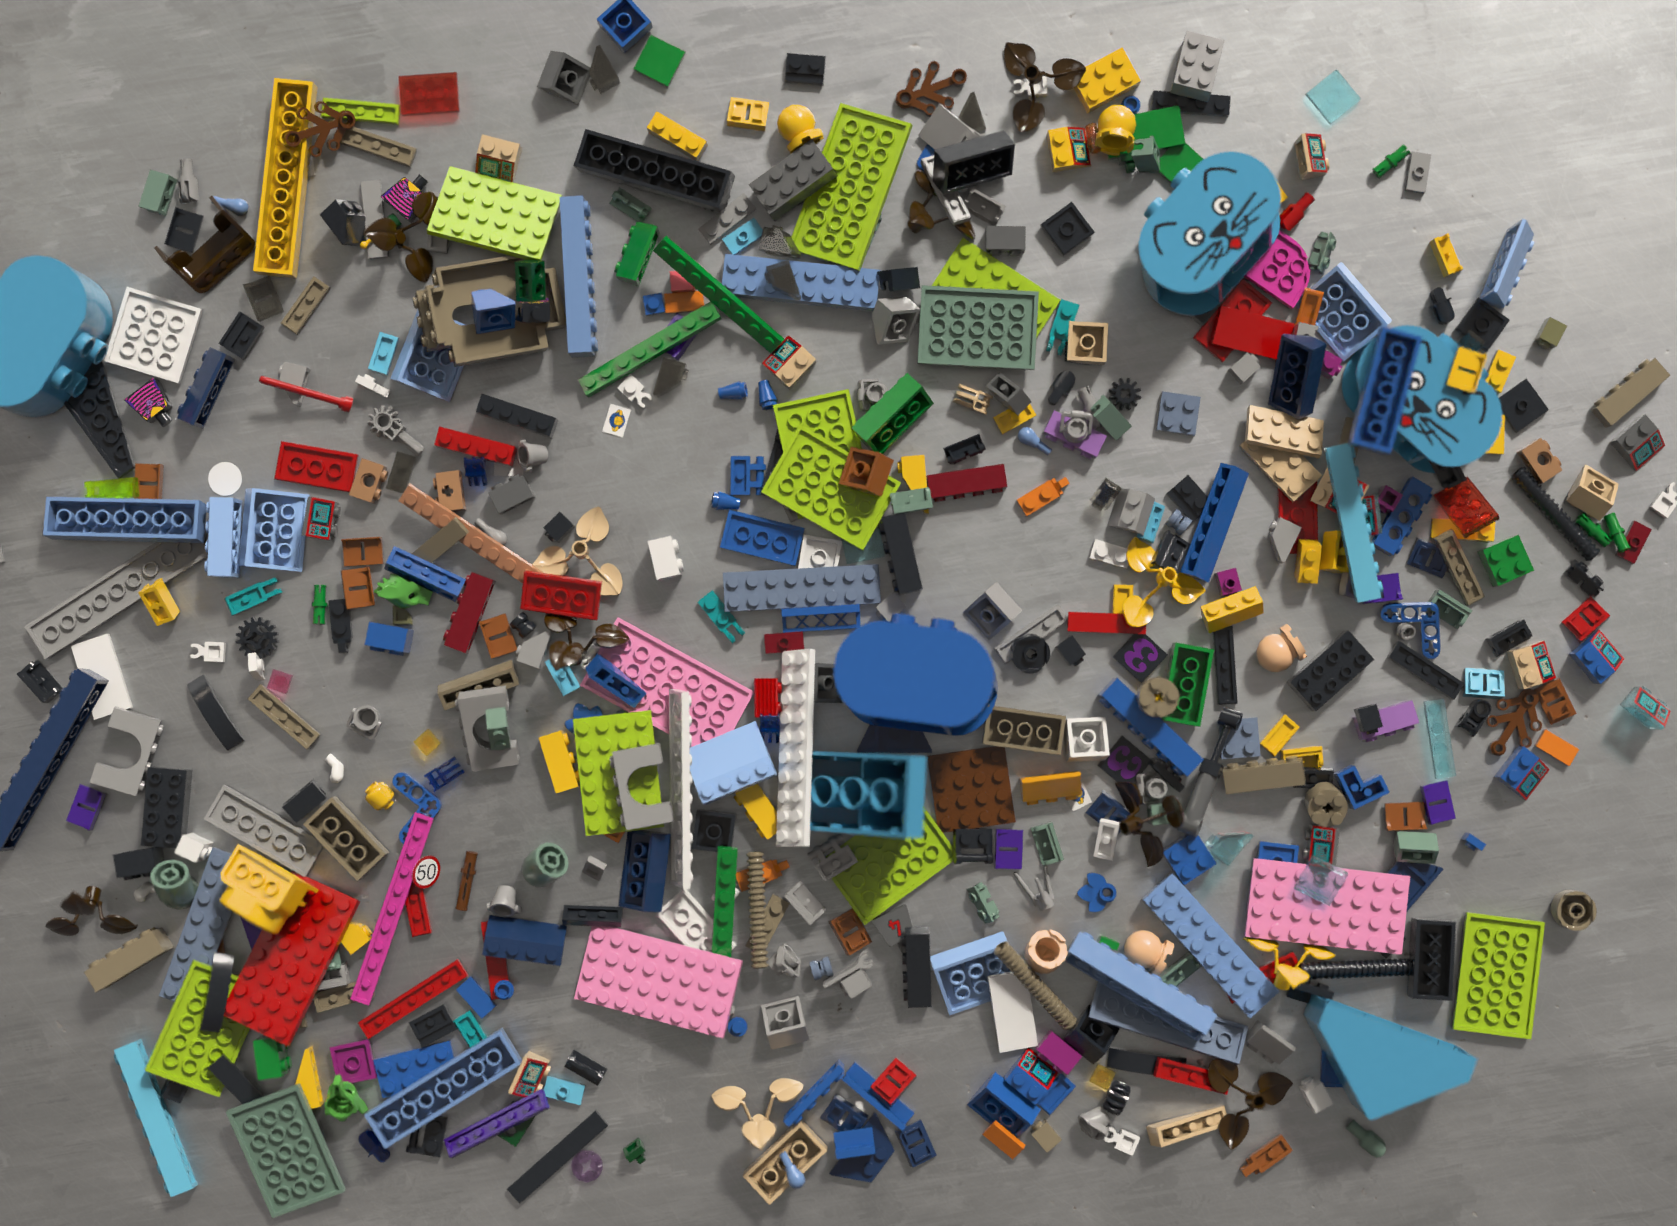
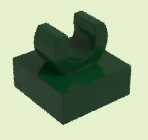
M1132 152L1119 155V166L1125 165L1126 174L1134 173L1136 169Z
M639 1137L623 1148L625 1158L629 1163L633 1160H636L639 1164L646 1161L644 1157L645 1147Z

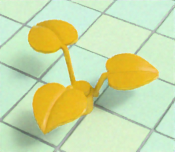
M1137 537L1130 541L1127 548L1126 559L1128 565L1137 573L1145 569L1147 572H1158L1156 576L1158 586L1144 600L1136 595L1125 599L1122 606L1123 614L1127 624L1131 627L1144 626L1152 619L1153 607L1146 602L1161 587H1167L1168 585L1172 587V597L1178 603L1185 605L1194 602L1206 591L1194 578L1183 573H1179L1177 576V572L1171 567H1167L1164 570L1162 568L1150 569L1155 566L1151 562L1156 552L1150 545L1139 540Z
M1252 937L1243 938V940H1246L1258 950L1274 952V973L1277 974L1274 986L1280 990L1286 991L1289 990L1290 985L1292 988H1295L1299 984L1308 981L1309 975L1304 970L1298 968L1306 956L1311 955L1320 960H1328L1335 957L1334 953L1322 945L1304 944L1303 949L1305 953L1297 965L1291 967L1279 964L1278 949H1276L1279 947V943L1277 941Z

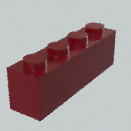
M1004 464L926 476L927 486L930 488L931 498L934 499V502L946 501L945 497L952 496L954 500L965 498V494H973V497L982 496L985 491H992V494L1004 492L1003 489L1008 487Z
M473 572L465 578L464 586L466 588L464 593H460L457 599L459 606L457 611H453L450 622L452 624L450 630L447 629L443 636L445 646L467 654L470 651L480 625L479 621L483 617L496 582Z

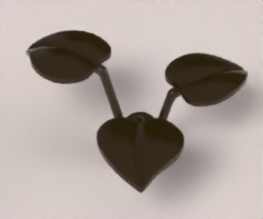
M1006 42L1004 49L1006 68L1015 76L1024 74L1025 78L1029 81L1032 101L1022 99L1013 108V119L1018 131H1030L1036 128L1044 118L1045 108L1043 104L1035 102L1034 84H1038L1042 77L1046 76L1054 78L1057 88L1071 90L1079 84L1086 72V67L1081 62L1063 58L1052 65L1054 74L1045 73V71H1040L1034 65L1036 53L1031 46L1024 43Z
M918 168L915 171L916 182L923 191L928 193V197L923 204L913 201L910 205L907 225L916 234L923 228L931 230L935 224L949 220L948 216L933 221L926 211L925 207L932 196L937 195L925 171ZM971 221L954 225L962 234L975 240V231Z
M431 191L420 193L412 202L413 213L419 218L416 222L396 230V224L392 219L380 218L370 224L363 233L382 251H389L394 246L410 251L412 254H408L405 258L406 267L415 279L426 283L433 269V258L429 251L424 248H418L415 251L413 248L404 246L406 236L403 232L420 224L422 221L427 226L429 225L438 200Z
M546 613L544 618L545 626L550 631L562 633L566 630L568 633L569 644L564 641H556L550 645L549 659L555 671L564 667L581 664L583 654H587V650L594 640L602 648L618 647L629 641V636L618 626L602 624L595 629L596 635L583 648L578 642L572 643L570 628L577 626V618Z
M1117 782L1115 785L1127 810L1131 813L1126 816V819L1120 821V831L1125 836L1130 834L1133 836L1141 835L1140 841L1146 857L1147 867L1154 866L1163 857V845L1160 838L1153 836L1152 832L1140 831L1143 823L1166 815L1168 823L1173 828H1179L1184 823L1182 805L1175 796H1166L1162 800V807L1165 812L1142 820L1140 817L1135 816L1140 811L1139 805L1142 803L1139 789L1131 782Z
M96 886L86 887L84 897L73 890L61 902L60 907L62 910L75 915L73 920L69 921L64 917H56L49 920L45 927L60 935H76L79 932V927L75 923L79 916L93 915L96 907H98L99 918L102 921L100 927L107 932L125 934L136 929L138 924H133L128 919L119 915H107L104 917L102 912L103 902L99 901L102 890Z
M1222 1059L1210 1062L1208 1079L1211 1086L1216 1091L1222 1093L1226 1092L1230 1086L1246 1095L1245 1103L1249 1106V1108L1238 1111L1236 1115L1232 1113L1224 1115L1219 1122V1134L1229 1149L1236 1148L1249 1131V1120L1240 1115L1249 1111L1253 1112L1254 1109L1261 1110L1266 1104H1278L1293 1085L1290 1079L1279 1073L1267 1072L1261 1075L1257 1081L1260 1090L1258 1092H1247L1233 1083L1239 1076L1236 1064Z

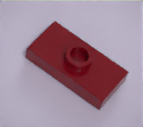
M1635 520L1632 521L1625 535L1630 549L1622 553L1617 551L1616 556L1631 564H1635L1652 529Z
M803 631L764 634L766 654L804 649Z

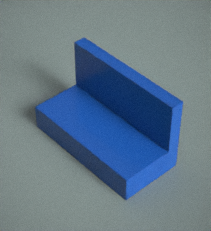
M872 1127L833 1132L836 1159L876 1154Z

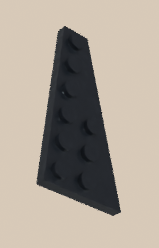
M102 360L99 364L92 363L84 376L88 378V382L84 391L76 398L71 396L68 401L64 402V405L116 477L121 479L135 469V464Z

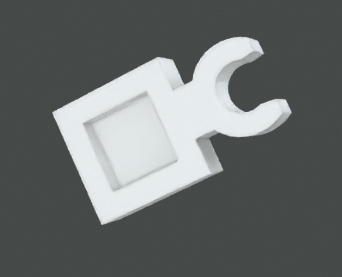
M1043 76L1038 84H1034L1035 97L1048 96L1046 76ZM1022 80L1014 81L1015 86H1022L1020 90L1014 91L1015 96H1022L1025 92H1028V97H1032L1028 80L1027 82Z
M367 374L364 377L357 376L356 383L388 398L391 391L376 384L375 378Z
M631 374L618 386V390L630 401L637 398L638 404L642 408L646 407L642 403L643 398H648L650 401L653 400L648 393H642L645 387Z
M1674 482L1668 484L1667 493L1661 491L1650 505L1652 510L1665 519L1669 517L1677 506V501L1675 500L1677 492L1673 491V486L1676 484Z
M205 642L204 647L200 644H191V647L198 649L196 655H190L191 658H200L204 655V661L225 662V642Z
M256 652L249 653L248 666L250 674L257 681L265 680L263 660L258 657Z
M1107 1126L1113 1134L1111 1137H1105L1104 1140L1106 1142L1114 1141V1148L1133 1156L1140 1137L1124 1129L1117 1133L1113 1127Z

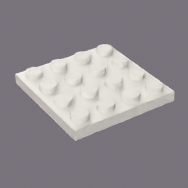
M127 287L104 361L180 384L203 310Z

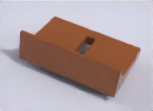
M135 464L134 499H162L164 465ZM140 482H158V486L140 485Z
M382 537L341 539L345 567L384 564ZM361 542H364L365 560H362Z
M370 567L341 570L346 609L374 606L375 601ZM366 585V589L349 591V587Z
M506 613L479 621L491 659L517 650ZM507 632L506 636L491 641L489 637Z
M1560 678L1534 689L1539 696V701L1551 725L1577 714ZM1564 696V700L1547 706L1546 703Z
M1424 802L1384 803L1386 831L1427 829ZM1403 808H1406L1407 826H1404Z
M853 908L828 921L847 956L872 942ZM856 926L858 927L857 931L851 933L845 938L843 937L844 933L855 928Z

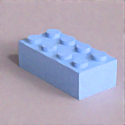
M210 497L206 505V511L209 513V521L206 522V532L209 534L208 541L205 543V551L208 553V560L205 561V572H207V576L240 578V566L238 564L242 529V500L230 497Z

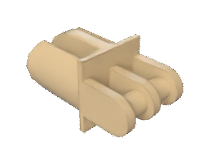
M959 384V389L976 396L956 391V396L973 402V404L954 398L953 402L970 408L972 411L987 415L986 409L990 407L989 402L990 399H993V396L981 392V390L977 391ZM979 395L985 397L984 401L978 399ZM975 404H981V409L976 408Z

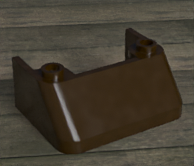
M212 195L209 199L219 210L213 219V223L218 231L191 256L183 250H178L168 257L158 246L154 247L163 261L197 293L209 291L255 247L254 239Z

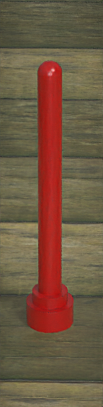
M261 376L259 378L261 384L338 405L341 411L349 413L351 410L352 397L341 396L338 398L269 377Z

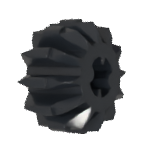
M1119 378V385L1113 382L1112 386L1115 389L1108 390L1109 393L1114 394L1108 399L1109 401L1115 399L1113 405L1117 406V404H1120V411L1123 410L1124 405L1129 411L1131 410V405L1134 407L1138 405L1135 400H1140L1141 396L1135 393H1139L1141 388L1134 389L1137 382L1135 381L1130 385V378H1127L1125 383L1122 378ZM1120 391H1128L1129 394L1127 396H1129V398H1122L1120 396L1122 394Z
M1113 1081L1104 1099L1103 1109L1110 1114L1120 1115L1130 1096V1086L1121 1081Z

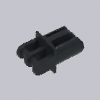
M1440 287L1431 291L1430 299L1432 305L1429 308H1432L1438 323L1445 325L1455 318L1450 302L1452 298L1447 299L1443 289Z
M1071 371L1059 373L1050 386L1053 390L1048 398L1050 405H1055L1061 396L1066 398L1075 384V376Z

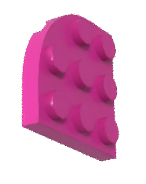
M1279 230L1275 243L1245 275V278L1292 310L1309 283L1308 257L1303 248L1294 239Z

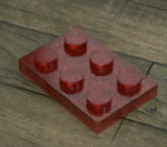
M457 72L399 76L402 116L460 112Z
M1468 476L1466 481L1450 489L1447 487L1433 495L1434 500L1464 538L1499 520V514Z

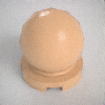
M1288 624L1280 627V634L1265 636L1258 644L1256 651L1258 662L1264 669L1270 672L1284 671L1292 665L1294 658L1301 661L1307 657L1306 651L1298 637H1292L1290 633L1292 629Z
M1054 930L1038 931L1031 937L1025 948L1024 957L1028 966L1039 974L1054 972L1066 958L1067 947L1065 939Z
M1135 931L1125 941L1124 954L1129 962L1137 963L1145 969L1149 968V974L1160 976L1167 965L1164 963L1167 954H1172L1174 943L1168 940L1161 943L1160 939L1149 931Z

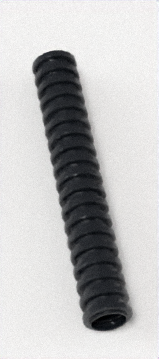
M1525 467L1518 469L1511 477L1512 480H1516V485L1519 484V488L1524 489L1523 492L1528 494L1527 497L1532 498L1533 503H1537L1536 506L1540 507V511H1544V515L1549 517L1548 520H1552V524L1557 525L1556 528L1561 530L1560 533L1565 534V538L1569 539V543H1573L1574 548H1578L1577 551L1581 552L1582 557H1586V561L1596 557L1600 551L1599 548H1596V544H1592V540L1587 539L1588 536L1583 534L1584 531L1579 530L1580 527L1575 525V521H1571L1570 516H1566L1567 513L1563 512V508L1558 507L1559 504L1554 502V498H1550V494H1546L1547 491L1542 489V485H1538L1537 480L1534 481V477L1529 475V471H1525Z
M1409 958L1359 960L1358 962L1356 960L1352 962L1350 960L1346 962L1330 961L1329 963L1326 961L1323 963L1301 962L1298 968L1304 970L1309 975L1308 980H1316L1317 978L1322 980L1323 978L1329 979V977L1330 979L1335 977L1337 979L1341 977L1345 979L1347 977L1363 978L1364 976L1366 978L1370 976H1410L1412 973V963Z

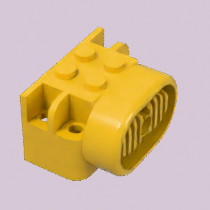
M238 844L221 872V879L228 886L219 901L223 906L250 923L276 935L280 932L287 918L295 912L298 905L303 907L306 905L302 899L307 890L309 889L315 893L319 890L266 857Z

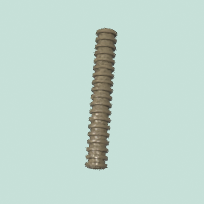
M748 852L746 854L748 857L747 863H749V866H747V869H749L747 881L750 883L748 884V887H750V890H748L750 894L748 905L751 906L749 912H751L749 924H751L750 930L752 931L750 933V937H752L750 949H752L751 955H753L751 967L761 969L769 966L766 963L768 957H766L768 945H766L767 939L765 938L767 936L765 932L767 930V926H765L767 920H765L766 914H764V911H766V908H764L766 896L763 894L765 893L763 889L765 887V883H763L765 880L763 874L765 872L762 871V868H764V865H762L764 853Z
M1007 941L999 943L994 950V954L1013 972V975L1032 993V996L1039 1001L1063 1030L1071 1029L1077 1021L1073 1013L1043 983V980L1039 978L1035 971L1028 966Z

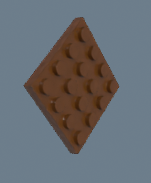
M992 746L927 756L936 822L943 833L951 832L953 829H973L1016 822L1005 747Z

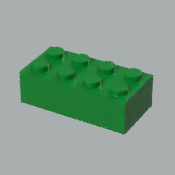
M906 373L889 391L884 393L883 397L875 405L870 407L869 411L862 418L856 421L852 429L867 448L883 454L934 402L924 388Z
M1176 642L1172 643L1166 679L1171 681L1177 688L1179 700L1177 707L1172 713L1159 718L1164 721L1197 727L1201 726L1214 649Z

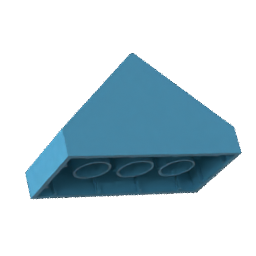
M812 751L810 830L922 838L926 757Z
M1311 994L1309 1003H1307L1303 1013L1351 1104L1369 1120L1376 1119L1469 1082L1478 1060L1457 1045Z

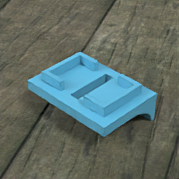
M1464 669L1465 686L1463 697L1503 699L1505 697L1504 670ZM1483 675H1486V691H1483Z

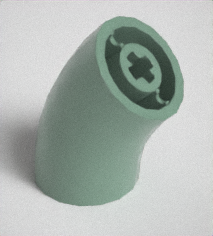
M554 843L541 844L524 859L522 864L523 877L534 887H546L565 874L568 868V858L560 846Z
M168 860L159 863L151 872L152 886L163 904L176 910L191 907L199 884L190 875L186 864L177 860Z

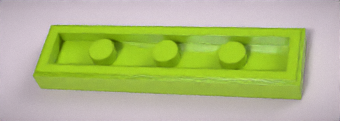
M323 98V102L328 107L338 112L343 110L352 112L355 116V121L399 125L401 105ZM321 113L322 118L334 119L326 113Z

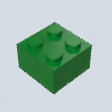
M1519 535L1511 536L1477 551L1492 587L1500 586L1534 571Z
M266 1035L253 1040L258 1080L282 1077L290 1071L292 1060L290 1056L288 1057L287 1053L289 1046Z

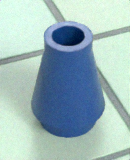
M769 380L758 382L759 406L762 407V410L773 409L772 406L777 404L778 400Z
M738 381L718 388L719 398L734 400L747 398L748 390L746 383Z
M720 491L718 493L713 492L711 507L716 508V510H739L740 498Z

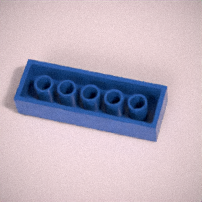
M1385 326L1378 329L1347 445L1383 455L1391 453L1422 336Z
M1113 678L1098 694L1101 698L1099 702L1105 708L1113 709L1115 711L1113 715L1120 722L1125 721L1129 725L1127 728L1135 736L1140 735L1143 738L1141 742L1149 749L1154 748L1157 751L1155 755L1166 763L1169 762L1172 765L1170 769L1178 776L1188 777L1204 760L1161 718L1144 714L1139 709L1136 695L1118 678Z

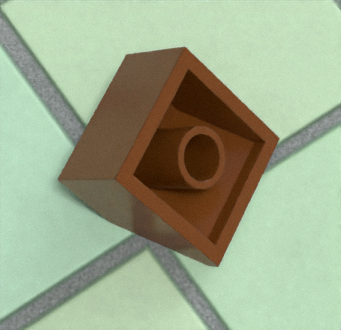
M851 447L839 484L866 494L882 497L894 460L879 452Z

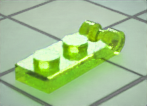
M137 477L84 482V488L87 489L85 498L139 497ZM99 487V494L95 495V488Z

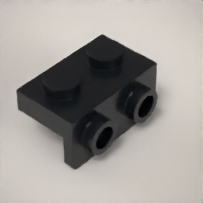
M1311 980L1301 983L1295 988H1292L1290 985L1286 993L1288 998L1309 1003L1311 994L1330 1000L1333 999L1334 992L1329 990L1328 985L1322 983L1314 985L1310 983Z

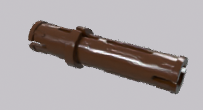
M466 851L464 866L460 871L462 872L455 907L457 910H468L473 877L477 871L475 866L478 853L474 851ZM469 863H471L469 877L467 879L466 877ZM465 883H467L465 898L463 899Z

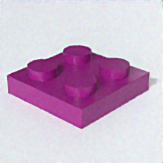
M370 1038L330 1047L335 1075H341L343 1081L355 1083L377 1078Z

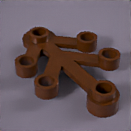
M932 61L928 65V72L921 88L913 91L916 81H919L922 76L921 70L914 68L910 72V79L906 88L897 93L896 104L902 109L917 108L924 111L926 116L931 117L933 113H928L927 108L931 107L935 111L936 107L933 104L927 105L916 100L920 97H925L942 104L946 109L950 110L954 106L953 98L944 97L935 92L953 84L957 86L963 85L967 80V74L963 69H956L951 77L931 84L934 75L940 69L939 63ZM931 65H936V66H937V70H935V71L931 70V69H930V66H931ZM913 72H918V73H919V77H917V78L913 77V76H912V73H913ZM957 75H960L963 79L961 81H957L955 77ZM902 97H908L909 101L904 103L901 99ZM950 100L952 104L946 106L944 102Z
M322 101L315 103V111L326 113L334 118V120L327 122L310 113L307 108H298L296 111L298 118L306 119L317 126L299 132L287 131L283 137L286 145L296 147L300 144L301 139L319 134L315 144L309 147V154L313 157H319L322 154V147L330 130L337 128L333 139L327 141V148L332 151L339 149L345 130H349L355 125V116L347 110L338 112L328 107ZM319 104L324 106L322 111L318 109ZM301 110H305L306 112L304 117H301L300 115ZM346 116L348 121L344 124L342 119ZM289 135L294 136V140L292 142H289L288 140ZM334 141L336 143V147L332 149L331 142ZM316 147L318 149V153L314 155L313 149Z
M1533 689L1521 691L1519 697L1497 700L1496 708L1501 711L1507 710L1509 706L1519 705L1516 712L1499 716L1490 715L1485 720L1486 725L1489 727H1496L1499 723L1509 721L1499 739L1489 744V752L1492 755L1501 756L1505 753V744L1516 726L1520 738L1519 745L1524 746L1522 741L1525 738L1528 740V744L1524 747L1528 748L1532 745V740L1527 735L1523 718L1526 710L1530 718V730L1540 731L1542 729V723L1538 720L1535 709L1539 696ZM1528 695L1532 696L1531 702H1528L1526 700V697ZM1501 701L1505 702L1504 708H1501L1499 706V703ZM1490 718L1495 719V723L1493 725L1489 723ZM1534 722L1538 723L1537 729L1533 728ZM1498 744L1501 746V751L1499 752L1495 749Z

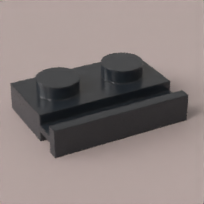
M787 53L785 83L823 86L826 56Z
M239 311L218 344L244 360L265 327Z
M1189 475L1184 477L1166 493L1192 522L1202 515L1208 498Z
M1167 530L1162 537L1151 564H1156L1159 566L1158 568L1163 570L1171 567L1177 572L1178 576L1188 553L1190 543L1176 534H1171V531Z
M445 1003L409 1022L422 1048L458 1029Z

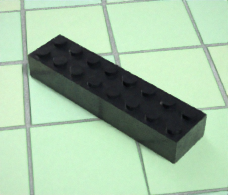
M588 129L584 131L573 165L578 171L721 213H724L735 179V175L730 170Z

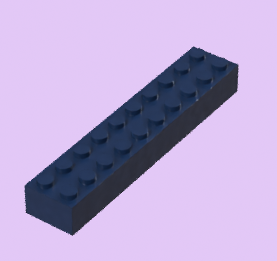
M77 668L70 674V681L67 687L61 690L59 701L50 709V716L47 722L45 721L39 729L40 734L37 739L35 738L30 744L29 748L31 750L21 760L19 771L11 777V785L8 790L2 793L0 797V852L14 850L107 686L109 680L94 671Z

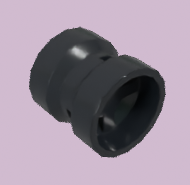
M524 612L520 613L509 624L519 632L518 635L522 639L536 628V624L529 621Z

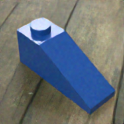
M598 653L586 667L589 678L633 708L646 695L642 688L613 663Z

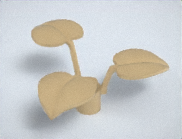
M599 506L589 510L579 519L576 526L577 535L581 538H586V540L574 542L572 551H570L567 558L562 548L550 546L544 549L532 564L544 573L564 576L569 569L566 562L573 555L578 559L586 558L597 571L591 576L590 580L602 581L601 595H619L622 590L623 581L618 568L606 563L599 569L588 556L589 548L586 543L590 539L594 542H599L606 538L609 532L608 521Z
M780 1078L772 1082L769 1090L773 1095L770 1098L765 1117L761 1114H756L753 1118L751 1117L745 1102L742 1101L746 1098V1092L739 1087L726 1086L720 1088L712 1094L711 1098L714 1104L722 1110H734L740 1104L743 1106L748 1117V1122L742 1127L743 1135L753 1146L762 1150L776 1132L775 1125L769 1121L774 1099L777 1098L779 1102L793 1100L803 1090L801 1082L789 1078Z

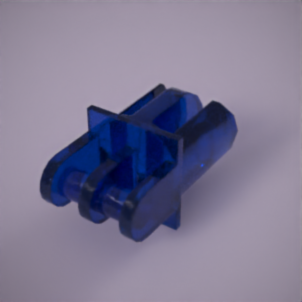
M464 457L465 477L468 478L470 487H472L473 479L475 486H480V476L482 477L483 486L488 484L484 457H481V459H476L475 457L467 459V457Z
M760 713V733L764 742L765 733L768 734V743H772V734L776 733V743H779L780 714L771 715L769 713V715H763V713Z
M455 756L424 775L430 781L429 785L432 784L434 792L465 773L462 769L447 779V775L461 766L459 763L444 772L442 771L443 768L457 760ZM434 772H437L439 775L437 778L433 777L432 774ZM441 779L443 782V784L440 786L437 783V780Z
M366 1129L360 1134L358 1141L369 1154L368 1157L373 1154L381 1163L390 1157V1151L383 1147L373 1129Z

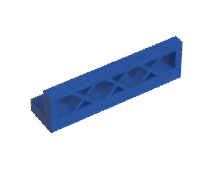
M396 546L393 547L384 567L385 570L397 574L408 581H413L417 585L456 602L466 580Z
M859 604L781 609L783 633L852 629L861 626ZM847 613H856L857 624L848 625L842 619ZM828 614H833L839 619L834 626H828L823 621ZM814 615L820 620L815 627H809L804 623L808 616ZM817 615H824V616H823V618L821 619V618H819ZM797 616H805V617L801 620V619H800L799 617H797ZM786 617H795L800 623L795 628L787 629ZM841 621V622H843L845 625H838V624H839V622ZM821 622L825 625L818 627ZM801 624L806 626L804 628H798Z
M856 1062L850 1066L842 1077L846 1084L900 1130L903 1131L905 1129L906 1123L915 1114L900 1099H897L890 1107L881 1096L870 1088L876 1079Z

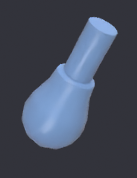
M213 196L225 209L230 210L237 216H243L248 212L249 206L243 199H223Z
M1023 427L1019 430L1018 439L1021 443L1036 447L1046 455L1050 454L1052 449L1041 442V439L1032 428Z
M785 1151L779 1156L786 1168L788 1184L794 1189H799L804 1185L805 1177L792 1164Z

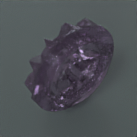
M584 1150L573 1158L571 1168L573 1175L579 1181L590 1182L600 1176L603 1163L597 1153ZM591 1159L590 1167L593 1170L588 1169L585 1173H582L584 1167L581 1163L586 1164Z

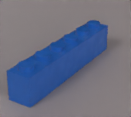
M1220 463L1181 573L1196 580L1209 583L1248 478V472L1234 465Z

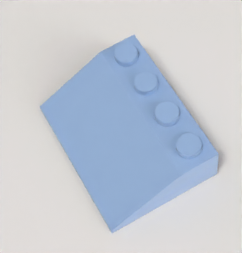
M1522 219L1507 229L1480 295V299L1498 309L1509 305L1512 299L1511 290L1517 286L1520 279L1518 273L1520 270H1523L1527 262L1525 256L1534 245V241H1532L1534 233L1527 220Z
M1342 262L1310 288L1324 292L1315 326H1319L1317 331L1343 361L1378 333V329L1383 326L1386 327L1392 321ZM1303 295L1295 305L1298 309L1300 308Z
M417 310L390 379L450 402L463 366L454 367V363L450 362L448 356L450 348L427 352L426 347L422 346L421 336L423 331L417 324V316H419ZM453 320L458 325H465L456 320Z
M246 488L238 566L302 572L305 536H302V529L309 494Z
M756 721L690 748L692 756L690 772L701 802L704 805L778 776Z
M1003 931L930 956V961L949 1016L990 1002L991 997L987 976L1011 972L1002 963V960L994 954L996 946L1003 941H1007Z

